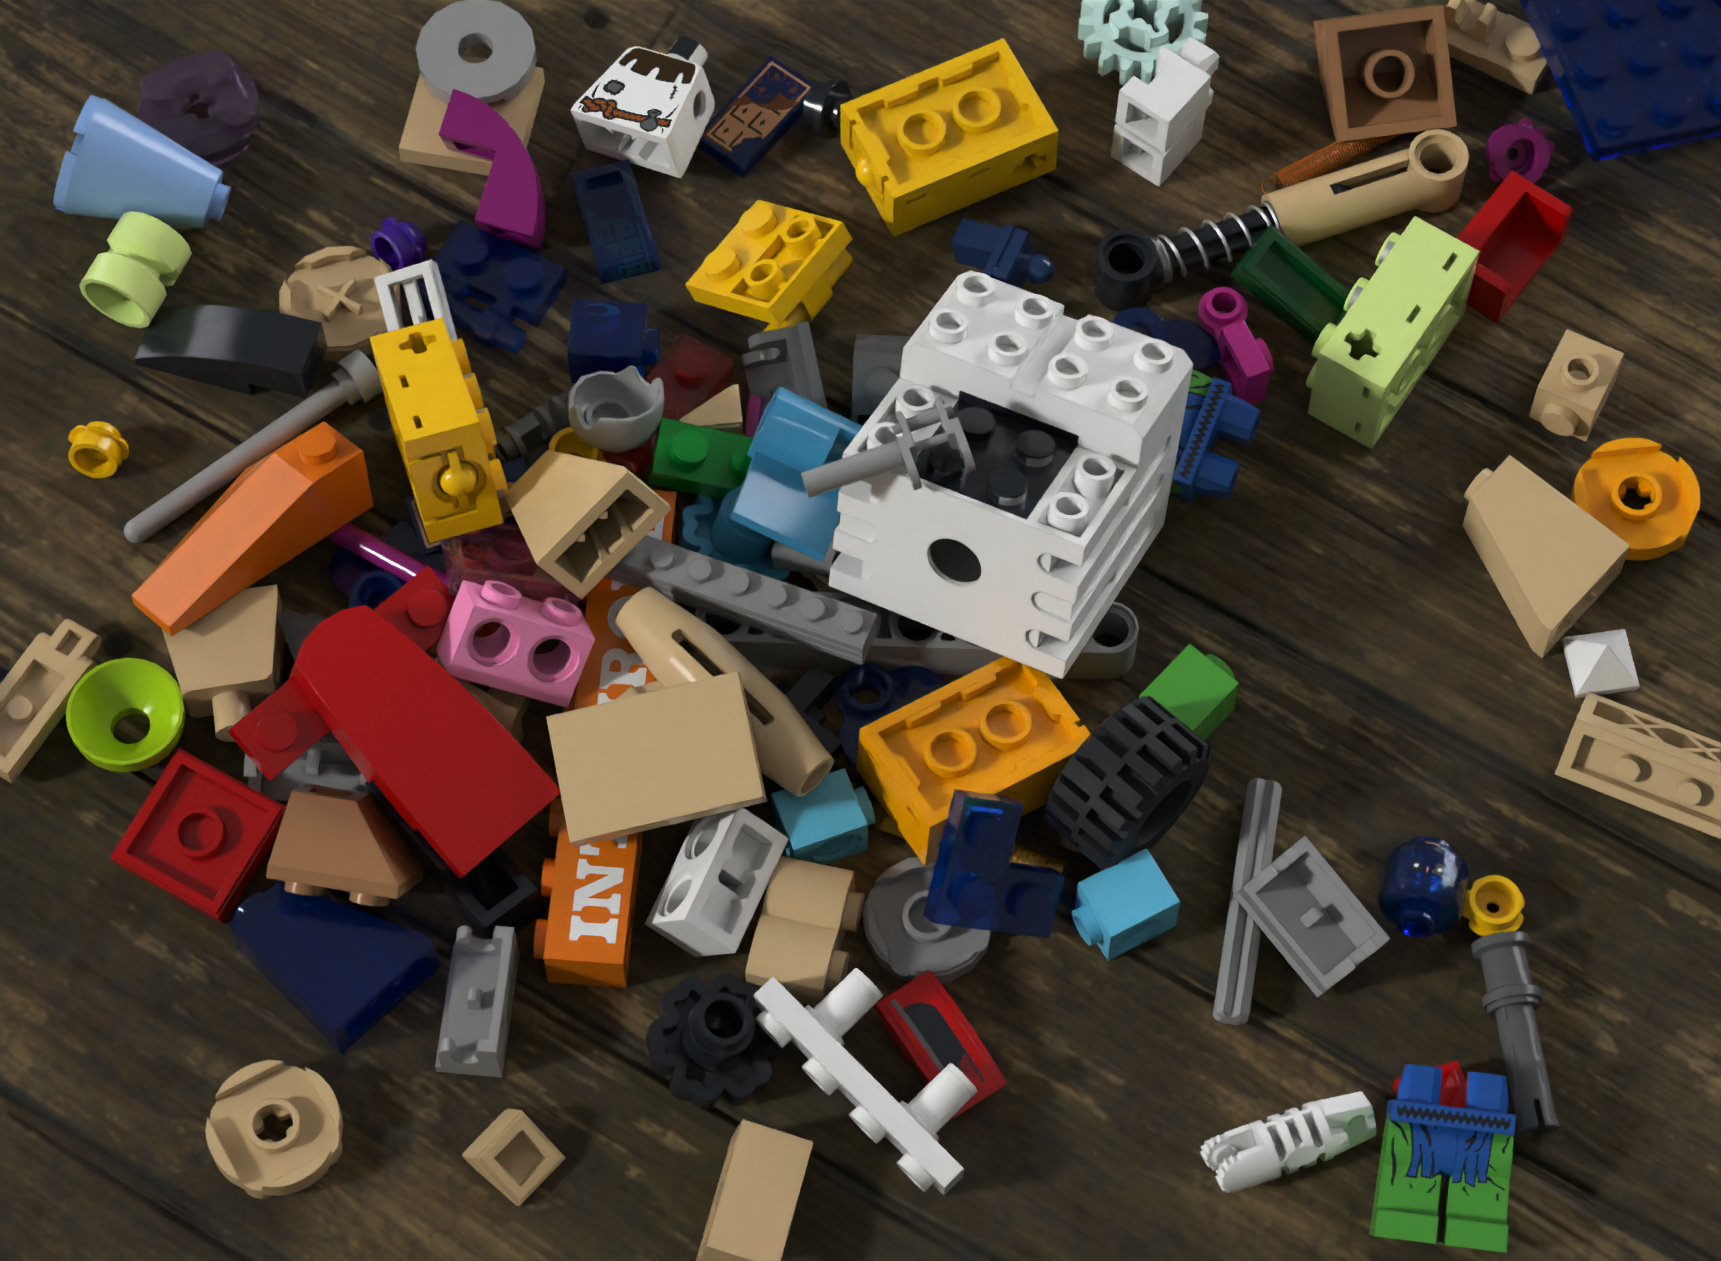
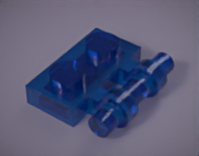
M462 220L458 221L433 259L438 264L442 283L445 284L443 287L453 324L474 333L476 342L491 349L499 345L518 353L525 343L527 332L512 324L515 318L538 327L567 282L565 267ZM418 281L426 317L429 320H435L426 286ZM469 295L492 306V308L482 311L465 303V300Z

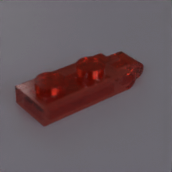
M682 332L646 377L645 381L651 384L655 378H661L665 398L662 417L679 421V419L719 394L733 376L734 361ZM656 433L645 445L619 454L604 451L602 460L606 461V463L624 466L636 477H639L646 466L651 464Z

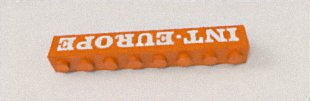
M653 490L667 501L672 509L649 531L647 536L677 545V525L679 523L677 492ZM604 577L582 600L578 597V603L587 604L585 620L595 641L567 708L563 707V713L614 701L630 686L634 688L657 681L615 624L616 617L621 608L641 589ZM554 798L551 801L549 812V837H558L556 858L544 859L541 879V896L551 898L548 920L537 919L534 958L544 960L547 980L550 983L627 988L644 831L574 847L569 841L562 799Z

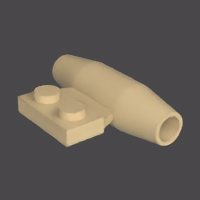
M652 587L641 589L624 604L616 617L615 624L657 681L634 688L630 686L615 700L738 671L743 680L761 773L798 798L807 795L821 783L833 766L834 759L790 700L718 631Z

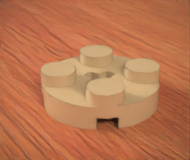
M277 1060L253 1063L231 1075L221 1085L215 1095L217 1101L211 1110L210 1120L207 1117L205 1129L209 1150L221 1173L231 1183L243 1188L248 1195L254 1198L266 1199L272 1196L289 1195L309 1187L319 1180L330 1166L337 1162L342 1153L343 1118L336 1096L323 1077L306 1067L305 1071L297 1066H286L284 1061ZM275 1114L279 1121L289 1118L293 1120V1126L286 1130V1138L274 1142L272 1139L263 1141L256 1136L265 1130L263 1118L267 1115Z

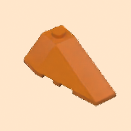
M324 421L252 464L241 473L132 594L133 604L170 636H173L366 512L374 504L363 451Z

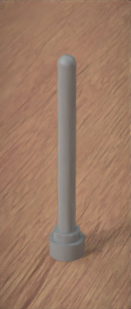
M356 349L337 362L338 370L330 375L332 382L128 521L124 527L126 539L135 544L144 542L241 475L246 468L283 446L345 402L353 405L360 400L365 404L379 395L383 390L378 371L372 362L359 349Z

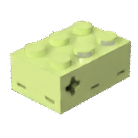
M1416 216L1413 217L1401 236L1392 232L1377 255L1375 265L1378 266V269L1370 280L1361 277L1355 283L1344 304L1343 309L1347 311L1346 315L1338 326L1328 323L1313 347L1311 355L1318 360L1306 381V386L1312 389L1307 414L1372 449L1464 315L1480 251Z

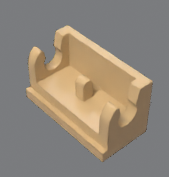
M744 1119L741 1121L730 1140L696 1261H781L813 1141Z

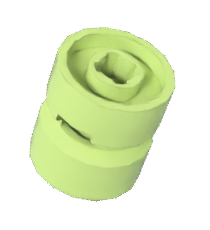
M129 211L123 213L108 237L107 241L110 249L108 252L97 255L79 287L82 295L88 302L104 315L130 327L144 328L149 326L167 295L164 287L174 285L192 252L184 238L169 225L147 214Z

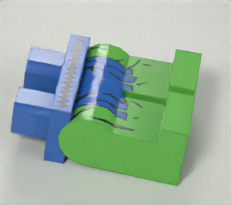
M1192 370L1170 493H1175V497L1192 503L1196 493L1222 499L1230 498L1238 478L1240 463L1213 454L1219 436L1250 446L1261 420L1260 409L1233 396L1232 383L1216 377L1212 379L1207 375Z
M1405 1064L1397 1087L1396 1100L1387 1101L1386 1123L1369 1235L1436 1244L1441 1178H1445L1438 1244L1507 1253L1509 1227L1507 1225L1516 1115L1507 1114L1508 1090L1506 1076L1468 1072L1464 1108L1439 1105L1443 1068Z

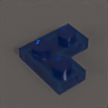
M954 789L923 912L924 917L934 924L1042 938L1050 937L1065 875L1054 868L1010 862L1024 804L1013 797Z

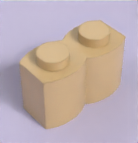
M785 856L780 857L769 880L762 914L752 941L745 972L746 982L753 984L759 990L770 978L774 977L799 1003L816 1006L830 993V989L833 990L846 977L849 952L840 951V947L846 930L857 932L865 898L864 893L855 892L854 871Z

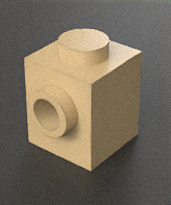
M1566 329L1537 387L1529 418L1541 422L1552 433L1561 436L1571 435L1586 442L1615 384L1624 353Z

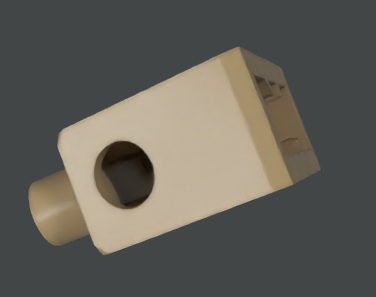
M277 584L245 589L173 636H170L162 629L189 715L195 718L214 716L216 738L221 741L235 742L228 733L229 729L282 685L286 617Z

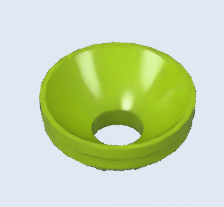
M138 658L110 660L93 668L75 685L68 699L66 709L67 728L74 745L87 760L100 768L114 772L127 773L143 770L164 759L178 744L186 719L184 698L175 679L168 671L156 663ZM129 715H141L148 719L150 730L141 741L133 744H124L115 739L113 735L114 728L122 718Z

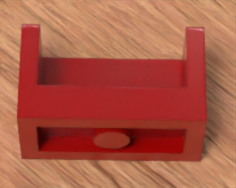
M1511 171L1457 237L1458 240L1480 251L1466 302L1467 305L1498 324L1565 240L1573 212L1572 208L1521 175Z

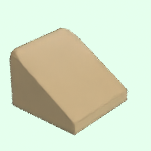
M738 384L726 388L679 419V421L743 436Z
M510 1108L503 1111L462 1154V1157L516 1206H520L566 1158L522 1110Z

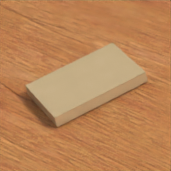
M738 671L546 717L569 841L574 847L767 802L743 680Z

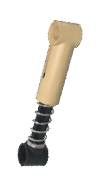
M1440 129L1428 130L1416 136L1410 144V148L1264 194L1261 198L1260 207L1250 205L1246 213L1239 216L1228 212L1224 216L1223 221L1217 223L1204 220L1200 228L1192 231L1186 227H1181L1177 236L1167 238L1161 234L1157 237L1149 238L1137 230H1115L1106 235L1098 245L1093 285L1095 295L1102 305L1112 311L1122 313L1137 311L1149 302L1154 290L1163 288L1164 283H1167V281L1171 282L1172 278H1175L1176 273L1181 272L1182 276L1186 277V270L1204 265L1209 270V263L1227 258L1228 261L1232 262V255L1249 250L1260 234L1270 225H1273L1292 243L1300 247L1415 209L1430 213L1443 212L1453 207L1460 198L1469 160L1467 146L1459 136L1450 131ZM1427 169H1437L1443 173H1432ZM1129 268L1136 272L1123 274L1117 272L1116 269Z

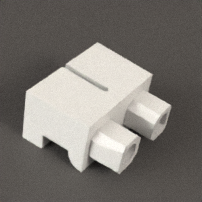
M1189 38L1176 54L1161 45L1158 52L1155 78L1148 85L1133 75L1119 90L1115 119L1117 124L1114 127L1111 157L1160 187L1202 137L1206 109L1212 103L1214 92L1210 87L1211 75L1218 68L1219 55L1194 38Z

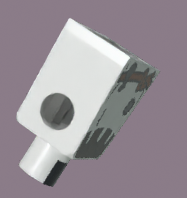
M681 36L677 38L667 54L639 46L628 48L571 108V113L585 148L681 178L714 111L715 100L702 68L708 58L703 46L692 38Z

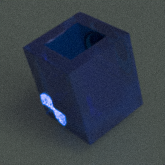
M573 299L567 350L571 383H576L581 376L594 372L608 371L618 373L628 366H635L641 377L646 381L647 364L658 365L660 353V328L650 327L648 304Z

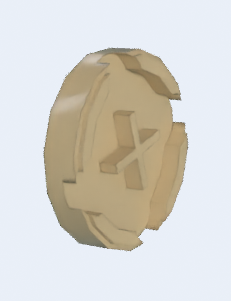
M353 246L326 247L309 254L294 266L295 272L290 275L287 282L285 278L279 291L280 313L322 323L328 347L323 360L330 362L340 361L356 349L361 350L365 355L373 353L369 337L388 332L374 277L393 271L381 258L378 261L375 257L367 255L366 250ZM399 284L393 287L402 317V294Z

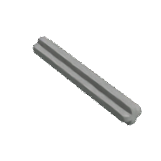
M1254 778L1247 784L1213 1009L1214 1019L1224 1024L1244 1025L1248 1021L1262 930L1233 894L1272 862L1282 793L1281 785L1274 780Z

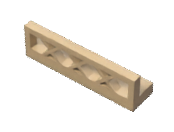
M1588 691L1569 735L1555 775L1721 839V743Z

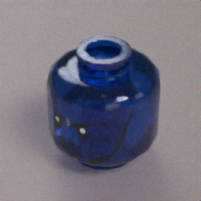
M1422 836L1402 843L1393 848L1385 860L1378 892L1379 910L1390 923L1397 926L1404 934L1412 937L1424 938L1432 934L1442 933L1454 927L1463 914L1469 883L1468 865L1459 853L1444 840Z

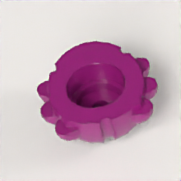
M1524 118L1517 124H1508L1495 130L1490 135L1485 150L1486 160L1490 168L1488 178L1493 182L1500 180L1501 184L1509 173L1514 171L1532 183L1537 182L1543 176V170L1547 169L1550 154L1555 148L1553 141L1545 139V128L1542 126L1533 128L1532 121L1529 118ZM1512 149V156L1508 157V152Z

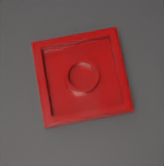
M178 748L109 858L114 864L224 924L274 843L286 806Z

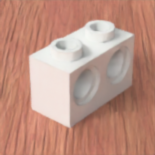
M744 807L695 819L645 925L694 957L736 953L789 838Z

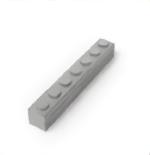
M647 535L605 576L638 589L652 587L673 601L863 665L877 632L876 613Z

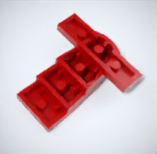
M428 565L374 610L367 605L341 610L320 622L303 641L290 673V679L232 726L228 733L271 782L327 734L332 732L367 782L371 783L374 781L413 832L416 829L419 830L460 880L560 794V788L502 724L451 674L426 653L439 642L456 599L455 595Z

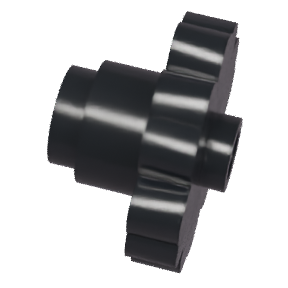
M722 973L717 975L709 986L697 977H687L678 984L677 988H672L663 994L658 1005L657 1012L659 1018L649 1026L645 1041L650 1051L649 1066L651 1070L661 1075H671L669 1082L670 1092L676 1099L690 1101L700 1109H709L718 1102L721 1096L726 1102L740 1106L745 1104L753 1094H757L765 1089L772 1076L770 1063L779 1057L783 1048L774 1042L755 1021V1018L762 1012L756 1006L754 994L758 991L756 986L745 981L739 982L732 975Z

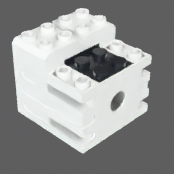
M970 270L956 277L904 346L900 378L843 452L842 459L897 441L896 438L903 435L902 433L894 435L892 426L898 424L896 412L901 411L905 419L936 409L935 399L940 397L944 408L948 406L953 408L955 415L948 417L949 420L958 417L974 459L976 470L967 472L964 459L961 458L959 450L951 449L949 443L946 442L917 452L919 459L915 465L921 480V489L913 490L905 466L843 486L838 493L837 511L841 514L840 523L834 530L832 548L841 552V554L830 567L828 586L1063 679L1164 525L1193 362L1183 349L1170 345L1163 340L1151 338L1090 314L1080 320H1075L1063 315L1065 305L996 280L984 273ZM941 422L912 431L911 435L915 443L944 433Z

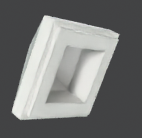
M1625 629L1562 638L1561 642L1575 698L1586 697L1588 691L1596 695H1604L1639 689L1640 685Z

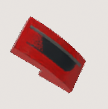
M926 970L873 1005L906 1062L914 1064L926 1085L949 1063H952L977 1088L978 1091L951 1119H954L1008 1084L976 1032L931 970Z

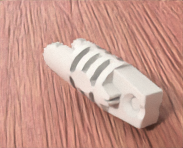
M1362 1091L1311 1101L1303 1104L1301 1111L1294 1107L1285 1110L1284 1115L1274 1114L1268 1116L1267 1123L1257 1120L1227 1131L1222 1135L1218 1134L1216 1137H1211L1208 1141H1204L1203 1146H1200L1202 1149L1200 1154L1206 1165L1211 1167L1213 1171H1216L1217 1176L1215 1178L1222 1191L1234 1193L1244 1188H1250L1277 1179L1281 1176L1282 1170L1287 1174L1298 1171L1301 1166L1308 1168L1316 1165L1317 1158H1320L1322 1161L1333 1159L1334 1156L1375 1137L1376 1122L1374 1111Z

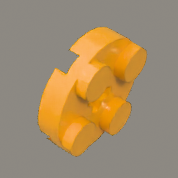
M1622 438L1601 445L1592 452L1591 458L1580 467L1571 490L1570 500L1630 545L1625 560H1650L1678 550L1684 545L1700 507V488L1691 467L1680 456L1677 462L1670 455L1661 452L1662 445L1649 439ZM1635 488L1639 497H1649L1652 503L1644 505L1643 510H1635L1624 505L1621 500L1625 497L1626 489Z

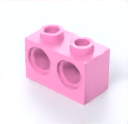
M463 580L436 650L444 669L453 677L567 708L595 638L582 611L570 602L554 597L546 598L545 602L522 597V594L514 587L495 580H487L484 585ZM489 622L501 623L499 629L490 636H474L476 630L483 624ZM546 640H561L559 645L549 653H534L536 648Z

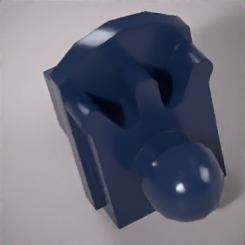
M962 218L951 240L956 263L982 269L983 273L991 278L1022 289L1026 279L1030 283L1042 284L1048 282L1054 275L1055 267L1052 261L1042 254L1036 253L1034 255L1029 232L1017 229L1012 225L1006 224L1004 228Z

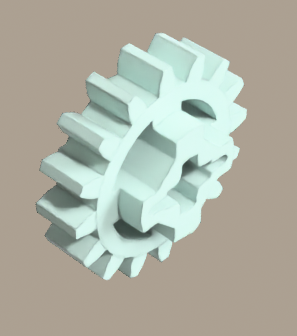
M1082 0L1078 39L1084 41L1083 55L1086 60L1099 57L1098 73L1104 76L1115 69L1120 72L1119 85L1124 86L1133 75L1140 77V80L1149 85L1156 73L1158 52L1161 45L1175 54L1189 38H1194L1205 45L1208 13L1201 12L1202 0ZM1110 14L1109 23L1104 24L1105 19ZM1182 28L1181 34L1176 39L1177 30Z

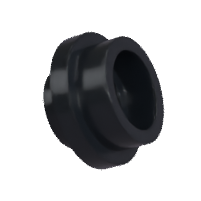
M833 78L827 82L817 81L809 89L803 106V121L807 127L814 129L817 136L832 139L841 131L840 105L854 99L851 96L849 85L843 80Z

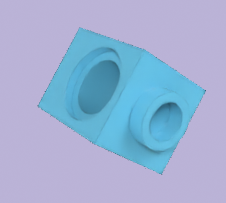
M845 768L827 774L816 788L803 797L798 798L786 789L771 793L773 822L777 831L789 838L784 848L787 857L826 865L868 850V826L876 822L874 811L864 787L853 789Z
M1145 848L1120 861L1117 865L1106 868L1079 882L1075 904L1076 909L1072 910V918L1086 944L1091 946L1097 943L1105 958L1109 961L1175 927L1180 901L1152 855Z

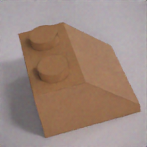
M1428 5L1313 21L1320 82L1336 142L1457 126L1444 5Z

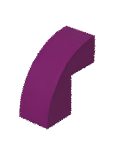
M453 89L439 131L440 138L448 150L493 162L477 209L475 222L483 234L541 250L546 227V202L542 182L531 156L515 130L498 112L483 101Z

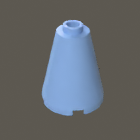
M90 95L74 127L73 132L78 134L71 151L65 152L53 199V205L56 206L55 209L66 214L120 220L123 213L134 211L155 217L167 225L200 229L206 227L209 218L216 221L221 220L231 190L230 186L221 184L223 178L222 170L107 99Z

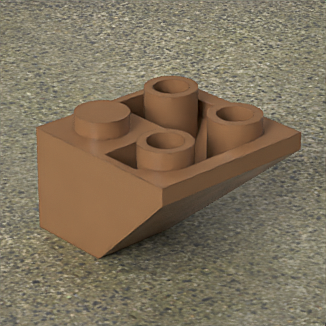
M306 783L291 791L268 862L266 878L285 881L284 890L295 894L321 896L324 895L325 888L350 891L349 900L354 903L368 906H388L390 898L398 899L423 880L425 867L400 836L370 793Z

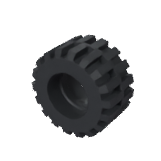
M1140 697L1110 715L1073 754L1050 792L1045 807L1044 819L1100 869L1104 870L1115 866L1120 861L1145 848L1148 850L1152 848L1178 820L1205 780L1213 755L1212 746L1153 697Z

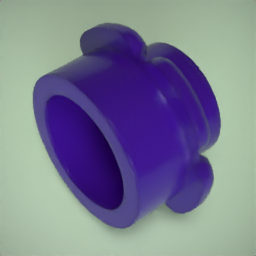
M392 216L385 218L382 221V228L372 234L371 248L378 261L381 258L391 267L392 271H396L424 262L426 240L421 230L413 222L404 221L399 223V220Z

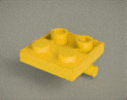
M757 200L741 216L739 222L717 248L705 258L703 264L685 285L696 302L768 322L769 325L763 332L796 326L797 322L808 321L810 323L833 296L831 289L853 263L852 256L845 250L852 237L842 221Z

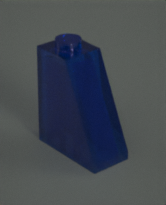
M278 881L265 893H254L239 906L235 912L234 920L228 924L237 949L342 1055L440 968L435 945L425 934L329 899L285 891V883Z

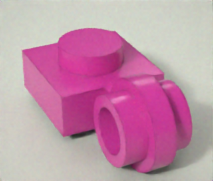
M1218 287L1208 291L1201 298L1198 306V320L1203 329L1213 335L1218 344L1217 360L1228 381L1232 383V388L1237 398L1252 405L1265 400L1269 374L1274 371L1272 356L1264 340L1261 338L1254 340L1246 325L1248 307L1242 295L1232 288ZM1217 311H1226V312H1228V313L1223 314V313H1219V312H1217Z

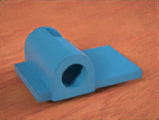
M781 386L778 387L762 414L749 447L747 456L751 457L752 460L729 519L822 562L827 554L834 530L840 519L841 513L837 511L838 493L842 487L809 498L801 473L842 459L843 452L863 426Z

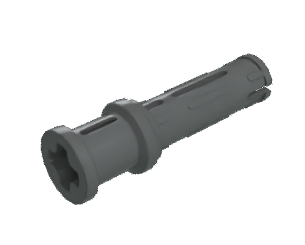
M1507 931L1484 936L1471 944L1473 958L1481 960L1487 994L1481 998L1483 1009L1485 1012H1488L1489 1017L1495 1018L1514 1113L1516 1115L1517 1137L1532 1138L1533 1129H1537L1538 1136L1542 1137L1555 1133L1560 1129L1559 1121L1556 1119L1534 1012L1540 1008L1542 996L1540 987L1532 985L1526 956V951L1531 948L1529 934L1520 931Z

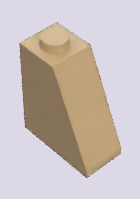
M547 450L508 489L509 495L505 496L536 564L581 600L672 509L667 501L624 466Z
M1509 455L1494 472L1489 468L1483 469L1469 485L1464 495V498L1469 503L1462 526L1530 648L1543 658L1619 576L1630 545Z

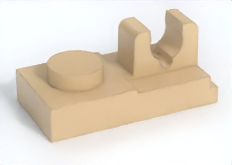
M1449 0L1444 9L1450 57L1531 95L1534 93L1557 55L1562 38L1510 14L1506 15L1499 12L1496 6L1489 2L1484 5L1476 0Z

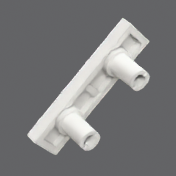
M855 968L814 1008L809 1005L804 1008L774 977L770 978L754 994L756 1006L762 1011L755 1018L758 1025L782 1048L791 1040L809 1059L802 1066L807 1075L829 1096L838 1088L856 1106L849 1114L851 1119L875 1143H878L885 1136L904 1155L897 1162V1165L922 1191L925 1192L933 1184L945 1195L963 1177L964 1168L937 1142L939 1137L936 1133L978 1091L974 1084L955 1065L949 1063L908 1104L904 1101L898 1103L842 1046L844 1041L841 1037L883 997L880 990L858 968Z

